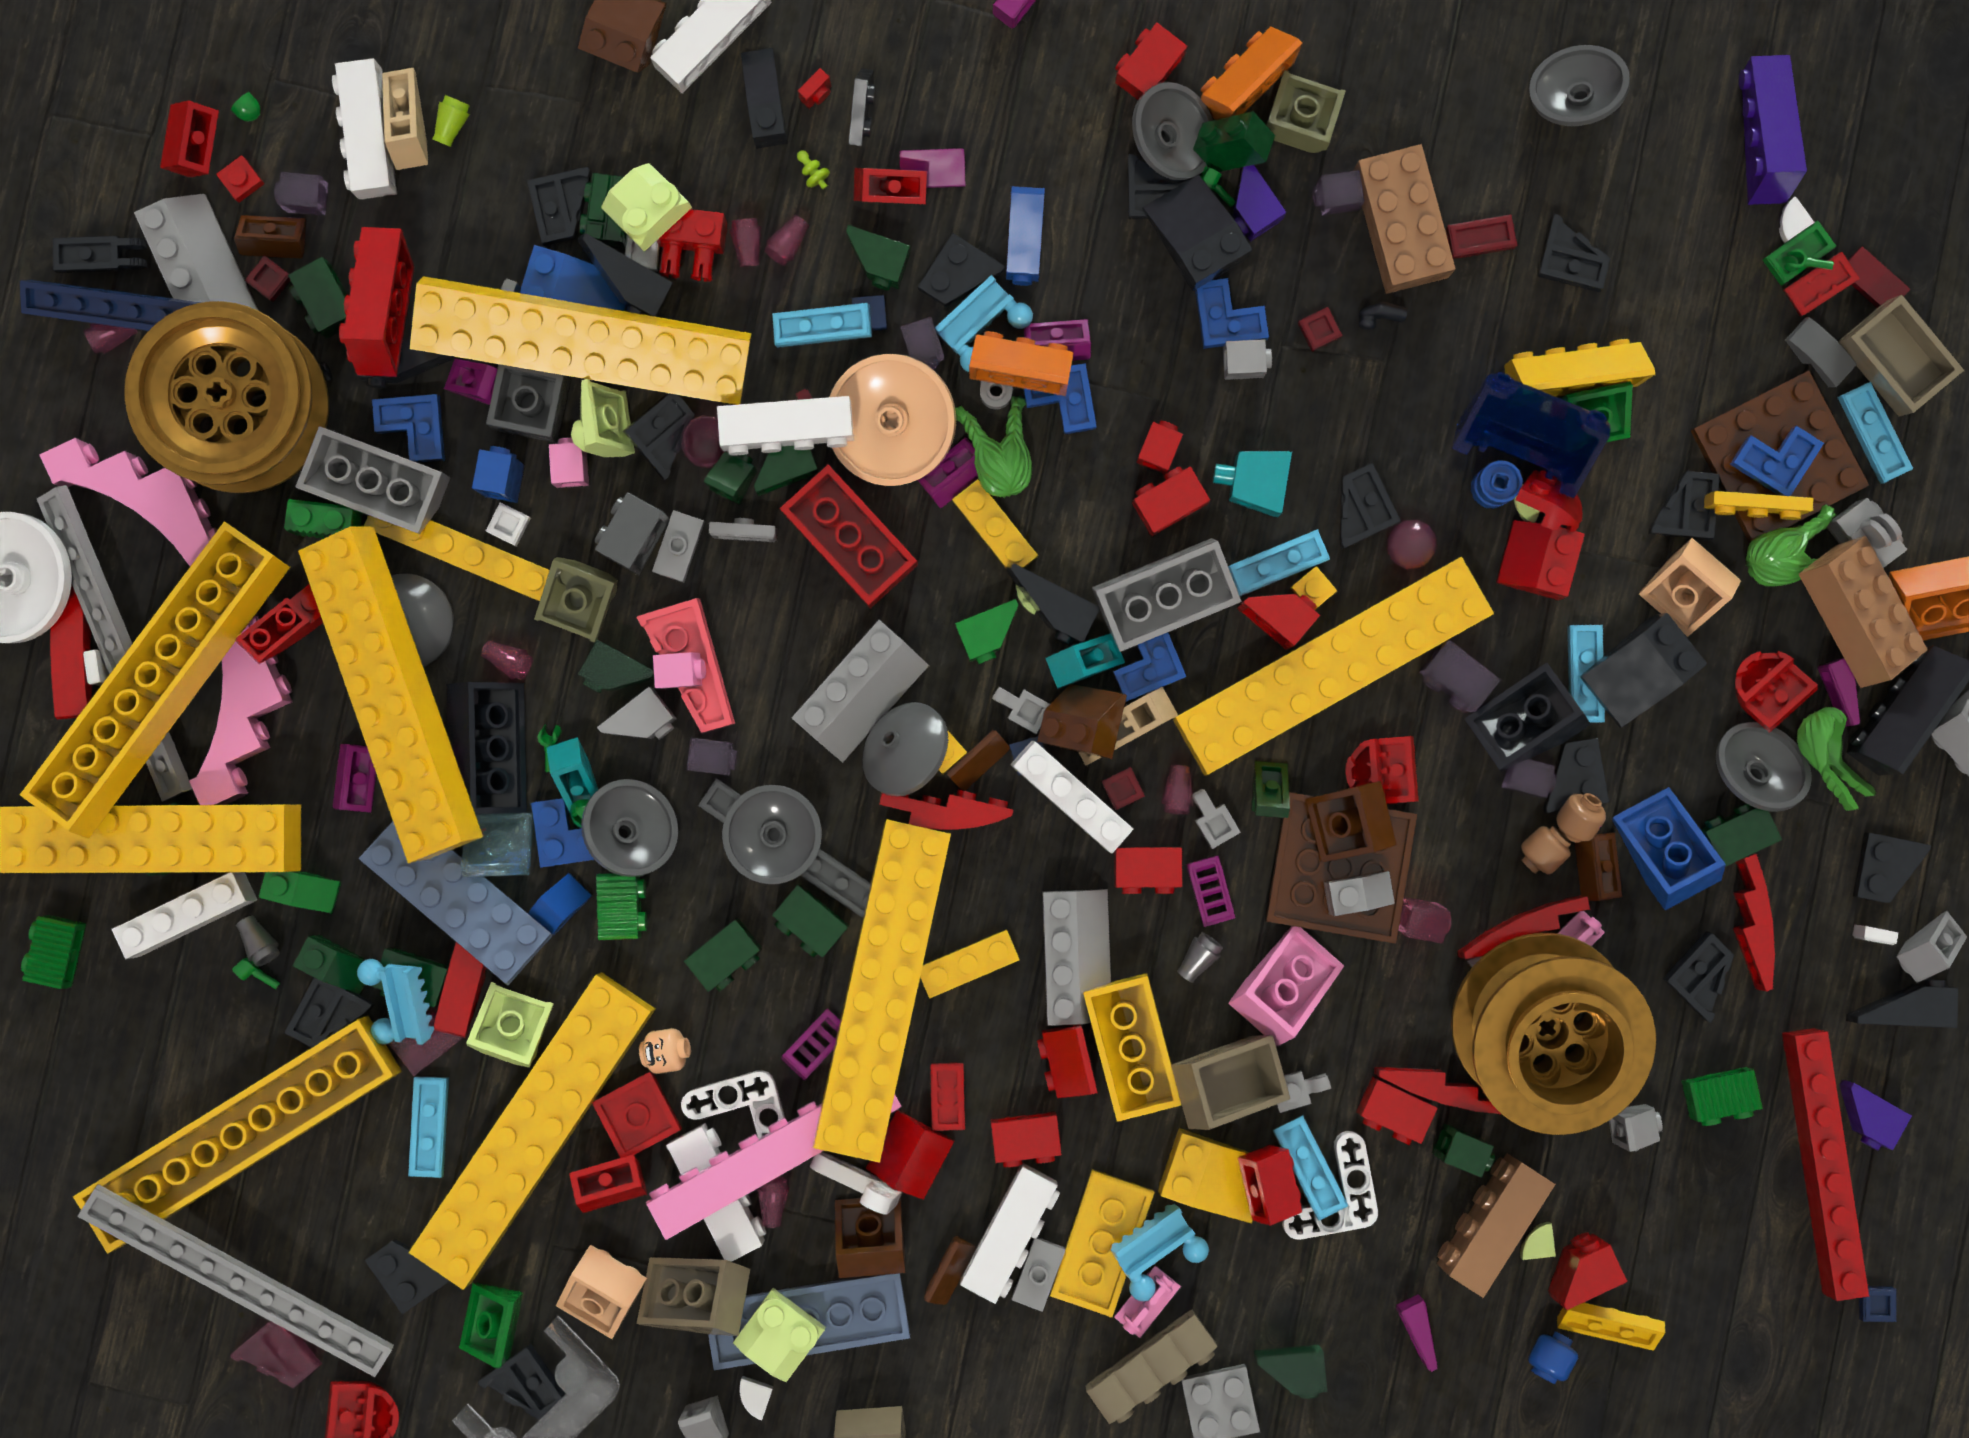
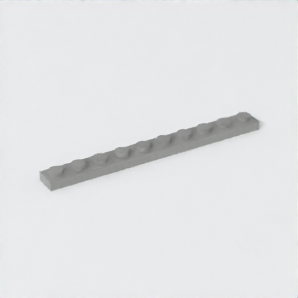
M67 485L57 486L37 498L47 525L58 535L66 548L71 564L72 586L110 675L132 645V641ZM168 732L146 761L162 802L192 789L175 744Z
M99 1184L94 1188L77 1216L373 1377L377 1375L393 1349L394 1344Z

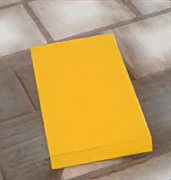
M1094 1169L1091 1170L1065 1247L1064 1256L1050 1291L1051 1297L1113 1317L1126 1275L1110 1249H1112L1113 1243L1122 1242L1124 1235L1133 1234L1135 1227H1143L1154 1190Z

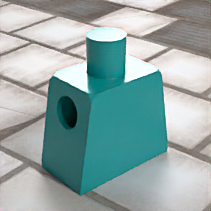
M1238 452L1234 466L1216 463L1213 483L1231 486L1229 501L1273 517H1279L1283 511L1292 452Z

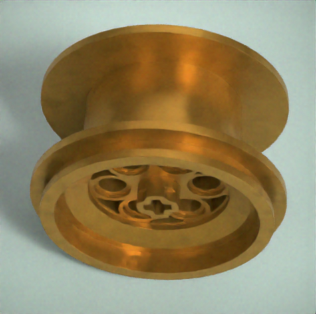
M210 301L189 305L174 311L156 323L142 338L132 355L126 373V411L131 427L140 444L149 455L166 469L214 490L229 493H251L269 489L283 483L303 468L318 427H327L329 416L328 388L323 372L313 354L297 337L285 330L269 316L245 305L224 301ZM249 361L251 365L249 373L239 377L237 374L239 364ZM216 366V369L213 373L206 375L211 369H213ZM222 389L226 390V396H221L220 400L215 398L216 393H221ZM196 390H197V392H198L197 398L194 400L195 393H196ZM259 391H264L266 393L265 402L259 407H254L252 402L253 396ZM206 417H212V429L202 433L200 430L201 421ZM239 419H246V431L236 435L234 432L235 423Z
M1535 933L1516 937L1498 945L1486 953L1471 968L1460 985L1453 1005L1451 1018L1452 1038L1456 1053L1463 1067L1472 1079L1481 1086L1486 1097L1502 1115L1515 1124L1531 1131L1543 1134L1566 1135L1587 1131L1604 1124L1621 1113L1634 1100L1644 1086L1653 1065L1656 1049V1030L1652 1013L1644 996L1626 976L1614 969L1612 964L1600 952L1587 943L1570 936L1555 933ZM1585 1012L1583 1019L1574 1023L1577 1014ZM1576 1044L1574 1051L1565 1054L1568 1046ZM1545 1054L1544 1059L1540 1063L1533 1064L1537 1056Z

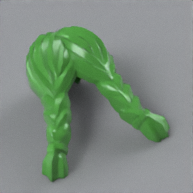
M1021 395L1011 398V408L1005 426L1006 436L1001 443L989 438L977 423V419L962 406L955 408L956 421L963 424L964 430L968 433L969 439L972 440L973 447L975 448L974 464L980 485L992 496L1005 498L1006 496L1017 495L1028 486L1031 479L1032 461L1023 439L1021 412L1022 408L1026 405V401Z
M1825 504L1816 518H1812L1802 526L1778 528L1756 536L1748 546L1745 559L1749 575L1764 586H1782L1801 580L1799 573L1817 560L1811 559L1804 552L1808 541L1820 533V531L1826 529L1836 516L1834 513L1835 509Z
M1825 707L1819 711H1814L1813 714H1809V716L1803 719L1797 730L1798 747L1802 755L1822 775L1827 788L1839 798V803L1842 804L1846 811L1859 809L1857 803L1837 775L1847 782L1849 787H1853L1865 797L1874 796L1877 792L1872 785L1865 782L1851 770L1842 759V734L1847 717L1841 710L1835 707Z

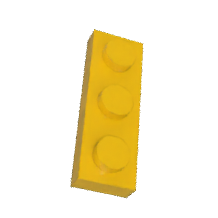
M978 479L952 499L1005 568L1010 563H1015L1024 568L1038 557L1034 549L991 495L981 487Z
M1713 491L1705 495L1704 508L1715 509V514L1735 515L1736 510L1748 511V517L1763 518L1768 517V513L1780 514V519L1799 520L1801 515L1813 511V498Z
M1006 929L924 964L920 978L930 999L1020 959Z
M1584 1302L1569 1310L1562 1308L1557 1316V1328L1654 1351L1665 1334V1321Z

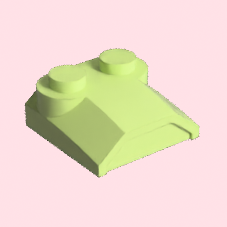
M648 163L633 168L612 187L601 208L645 252L684 216L692 206L673 184L669 183Z
M589 379L582 380L580 420L575 421L572 427L571 437L573 443L584 452L602 457H625L634 454V444L623 432L631 424L626 391L609 388L591 382Z
M491 982L466 1044L483 1054L515 1065L530 1067L537 1055L538 1045L554 1004L508 990Z
M772 1288L733 1343L747 1358L770 1375L787 1382L808 1352L815 1346L817 1340L825 1331L826 1326Z

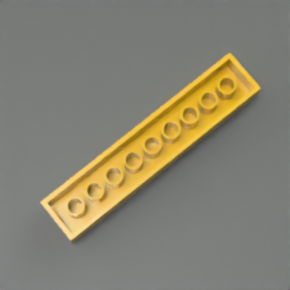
M423 276L416 283L410 349L740 405L751 333Z
M224 521L26 785L20 796L67 831L89 839L290 567Z
M350 526L299 550L301 561L407 862L412 863L430 859L482 838L483 835L374 527Z
M1460 557L1173 718V721L1204 775H1208L1493 615L1494 612L1465 561Z
M301 805L113 806L89 839L67 831L35 806L0 807V873L301 871Z
M888 819L884 823L812 1148L880 1163L951 837L950 833Z
M601 972L595 975L409 1251L412 1256L463 1290L473 1282L656 1008Z
M369 1016L357 1019L79 1192L73 1198L82 1210L94 1188L99 1184L165 1220L395 1077L402 1070L387 1045L378 1044L370 1032L373 1023ZM90 1224L107 1254L127 1244Z

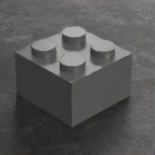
M499 364L486 424L494 431L558 443L571 380L565 375Z
M627 492L624 498L619 497L611 510V514L614 516L608 527L604 525L599 530L595 538V543L598 544L595 550L639 576L666 529L670 518L661 510Z

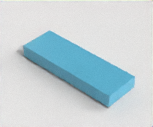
M868 303L772 313L776 347L872 337L870 305Z
M1871 382L1837 397L1880 484L1913 469Z
M1317 529L1229 565L1228 568L1238 594L1241 597L1326 562L1330 558Z
M1603 625L1567 626L1569 693L1590 723H1604V707L1580 678L1584 672L1603 657Z
M414 1077L408 1176L442 1178L444 1176L449 1077Z
M1301 1116L1273 1130L1280 1146L1289 1149L1294 1162V1174L1317 1220L1320 1221L1348 1207L1304 1117Z

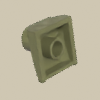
M1284 70L1266 126L1275 134L1274 140L1310 153L1327 150L1346 91L1290 74Z
M556 557L552 561L534 620H541L588 638L591 642L595 643L601 631L610 602L616 595L618 580L607 572L576 560Z

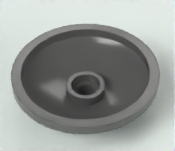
M1595 45L1568 47L1552 54L1536 68L1530 81V99L1539 115L1552 123L1564 126L1592 124L1611 115L1624 102L1630 87L1629 71L1623 59L1607 48Z
M1172 82L1160 83L1145 91L1135 105L1132 117V130L1137 148L1146 163L1160 175L1173 180L1193 178L1202 173L1205 166L1208 167L1193 150L1202 123L1213 121L1209 109L1202 102L1201 98L1191 89Z
M414 574L391 575L424 668L436 661L444 653L451 641L454 631L452 606L445 593L430 580Z
M918 702L899 705L882 716L870 731L863 749L862 764L868 782L875 789L889 796L908 795L926 785L941 767L947 752L948 730L942 716L932 707Z
M1758 722L1741 723L1729 729L1718 743L1716 764L1720 776L1726 786L1745 803L1765 811H1784L1799 804L1809 792L1812 781L1809 762L1802 755L1798 744L1781 730L1774 728L1769 733Z
M623 779L608 783L592 795L583 811L581 828L584 843L594 860L612 873L626 877L647 875L665 864L675 849L678 839V823L675 812L666 797L656 788L645 782ZM619 828L626 831L627 838L619 835Z
M764 785L745 792L732 804L724 820L722 839L729 861L742 875L759 883L780 884L799 877L813 864L821 847L822 826L814 806L801 793L785 786ZM772 828H777L780 831V837L776 841H772L768 836Z

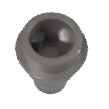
M253 915L242 919L236 924L248 960L253 961L256 966L265 965L280 954L277 949L279 945L277 941L257 922Z
M1202 932L1198 938L1194 937L1177 972L1183 978L1193 983L1201 973L1221 957L1219 953L1223 947L1212 937Z

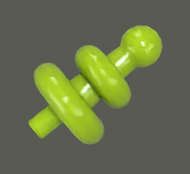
M799 151L797 159L804 164L802 174L805 176L810 175L806 185L812 188L819 184L822 189H825L827 184L824 180L830 174L829 169L822 168L818 170L820 162L818 160L811 161L806 151Z

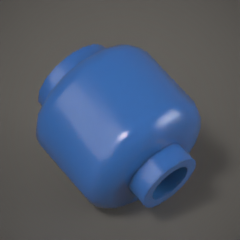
M1556 1331L1553 1336L1547 1334L1540 1335L1528 1356V1362L1533 1366L1531 1372L1552 1384H1556L1557 1380L1566 1381L1578 1360V1353L1571 1348L1573 1341Z

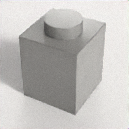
M1265 339L1226 341L1223 346L1224 379L1263 378L1267 373V368L1272 367L1271 349H1266Z

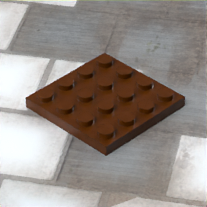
M1810 371L1691 430L1712 473L1720 474L1719 486L1724 492L1777 495L1730 465L1742 444L1750 435L1777 451L1791 428L1797 425L1824 443L1791 495L1793 497L1813 498V511L1801 515L1799 520L1780 519V514L1768 513V517L1756 518L1748 517V511L1735 510V517L1749 544L1756 536L1778 528H1787L1820 511L1823 505L1827 504L1830 506L1869 486Z
M1289 792L1290 812L1289 817L1282 818L1265 921L1396 944L1417 814L1388 809L1397 843L1396 846L1373 853L1322 863L1306 802L1307 798L1314 796ZM1389 871L1395 904L1339 916L1329 915L1323 882Z

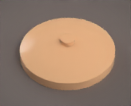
M899 354L872 356L850 367L839 378L832 389L829 397H850L854 441H847V446L832 449L840 462L859 478L884 486L911 483L932 472L943 461L950 450L956 430L954 401L942 378L922 361Z

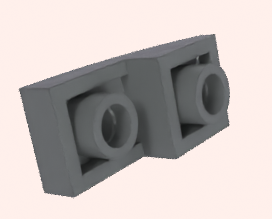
M1805 317L1785 339L1801 363L1811 364L1828 387H1837L1857 365L1838 341L1810 317Z

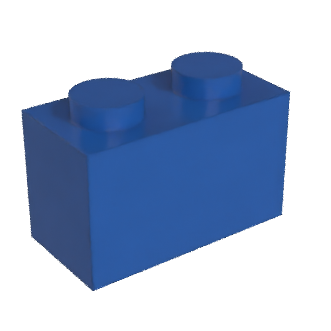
M490 446V451L479 449L472 489L487 498L517 503L525 465L517 460V455L510 453L509 449Z

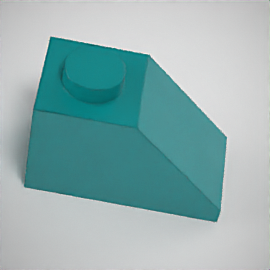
M1111 633L1071 646L1046 658L1057 689L1125 663L1122 653L1119 651Z
M578 737L547 747L550 774L570 812V807L574 802L581 799L589 800L598 791L589 759Z

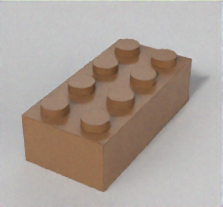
M1422 144L1359 160L1353 169V174L1385 293L1388 294L1449 278L1455 271V265Z
M1866 535L1835 545L1799 573L1803 584L1860 688L1892 680L1928 650Z
M1508 1153L1504 1158L1500 1157L1494 1163L1490 1172L1493 1176L1486 1186L1482 1185L1473 1197L1475 1204L1468 1214L1464 1213L1459 1218L1455 1226L1456 1234L1451 1242L1446 1241L1442 1245L1437 1255L1439 1258L1437 1265L1450 1277L1482 1298L1490 1289L1556 1185Z

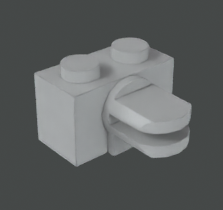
M1868 498L1853 503L1833 518L1827 526L1839 544L1866 535L1883 568L1907 551L1903 544L1902 531L1896 521L1887 513L1883 514L1879 505Z

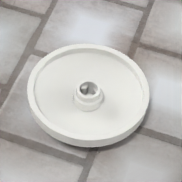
M0 512V643H21L35 639L45 633L63 613L71 590V564L61 539L43 521L22 513Z

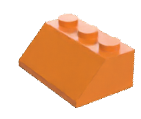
M1271 26L1263 34L1258 31L1246 44L1248 49L1241 56L1237 53L1232 56L1223 67L1226 71L1218 79L1215 76L1210 78L1201 88L1203 93L1201 100L1209 109L1212 117L1217 120L1245 113L1283 75L1284 70L1287 71L1295 63L1303 43L1298 38Z
M986 331L984 335L976 334L969 365V377L978 381L1066 396L1074 352L1067 351L1068 347L1062 344L1049 343L1048 347L1035 345L1036 341L1029 338L1017 337L1016 341L1003 339V335L1000 333Z
M1969 556L1889 572L1892 585L1906 607L1923 641L1969 632Z

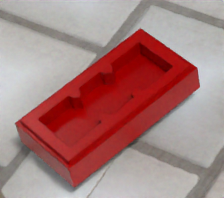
M1839 252L1827 260L1834 262L1832 270L1816 267L1783 289L1800 316L1807 314L1860 279L1843 252Z
M931 1063L932 1131L965 1130L963 1063Z

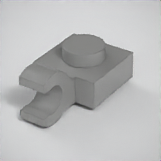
M998 687L992 697L993 700L1012 709L1008 716L1009 720L1034 734H1037L1040 729L1044 711L1050 705L1026 690H1023L1018 698Z
M1200 789L1191 795L1203 814L1195 822L1212 849L1241 833L1225 804L1215 808L1205 789Z
M1301 1070L1284 1075L1290 1099L1277 1104L1279 1112L1282 1113L1312 1104L1309 1094L1331 1089L1326 1073L1305 1080Z

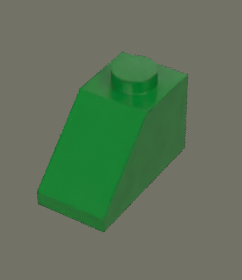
M1016 599L955 623L970 662L977 660L978 664H982L996 658L995 652L1001 649L1018 609Z
M304 871L265 872L259 898L293 907L333 913L342 881Z

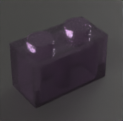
M1449 639L1441 643L1419 671L1425 677L1423 682L1436 692L1444 691L1451 697L1449 702L1463 713L1466 710L1469 712L1477 711L1501 681Z

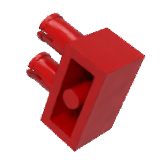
M690 209L657 240L658 245L663 247L659 275L669 278V274H671L672 278H679L682 250L695 251L691 278L701 281L702 276L704 282H711L714 254H724L728 222L724 213Z

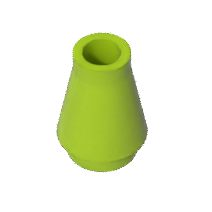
M445 95L443 102H439L433 140L451 147L453 140L470 115L467 113L470 105Z

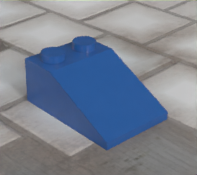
M534 245L520 293L625 311L626 305L620 303L593 264L561 252Z
M1669 787L1612 818L1645 883L1664 910L1675 906L1722 880L1726 866L1725 862Z

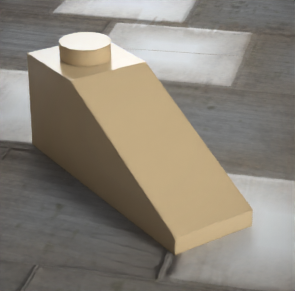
M414 67L382 73L384 139L395 169L401 170L428 165L427 138Z
M1163 687L1148 693L1124 707L1114 750L1178 716ZM1079 752L1085 765L1101 758Z

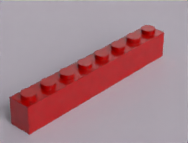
M1811 1028L1783 1032L1782 1037L1822 1293L1835 1301L1869 1297L1828 1031Z

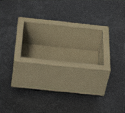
M1903 295L1884 302L1838 341L1856 362V366L1899 417L1914 413L1964 371Z
M1273 1035L1249 1036L1171 1064L1188 1129L1210 1130L1290 1099Z

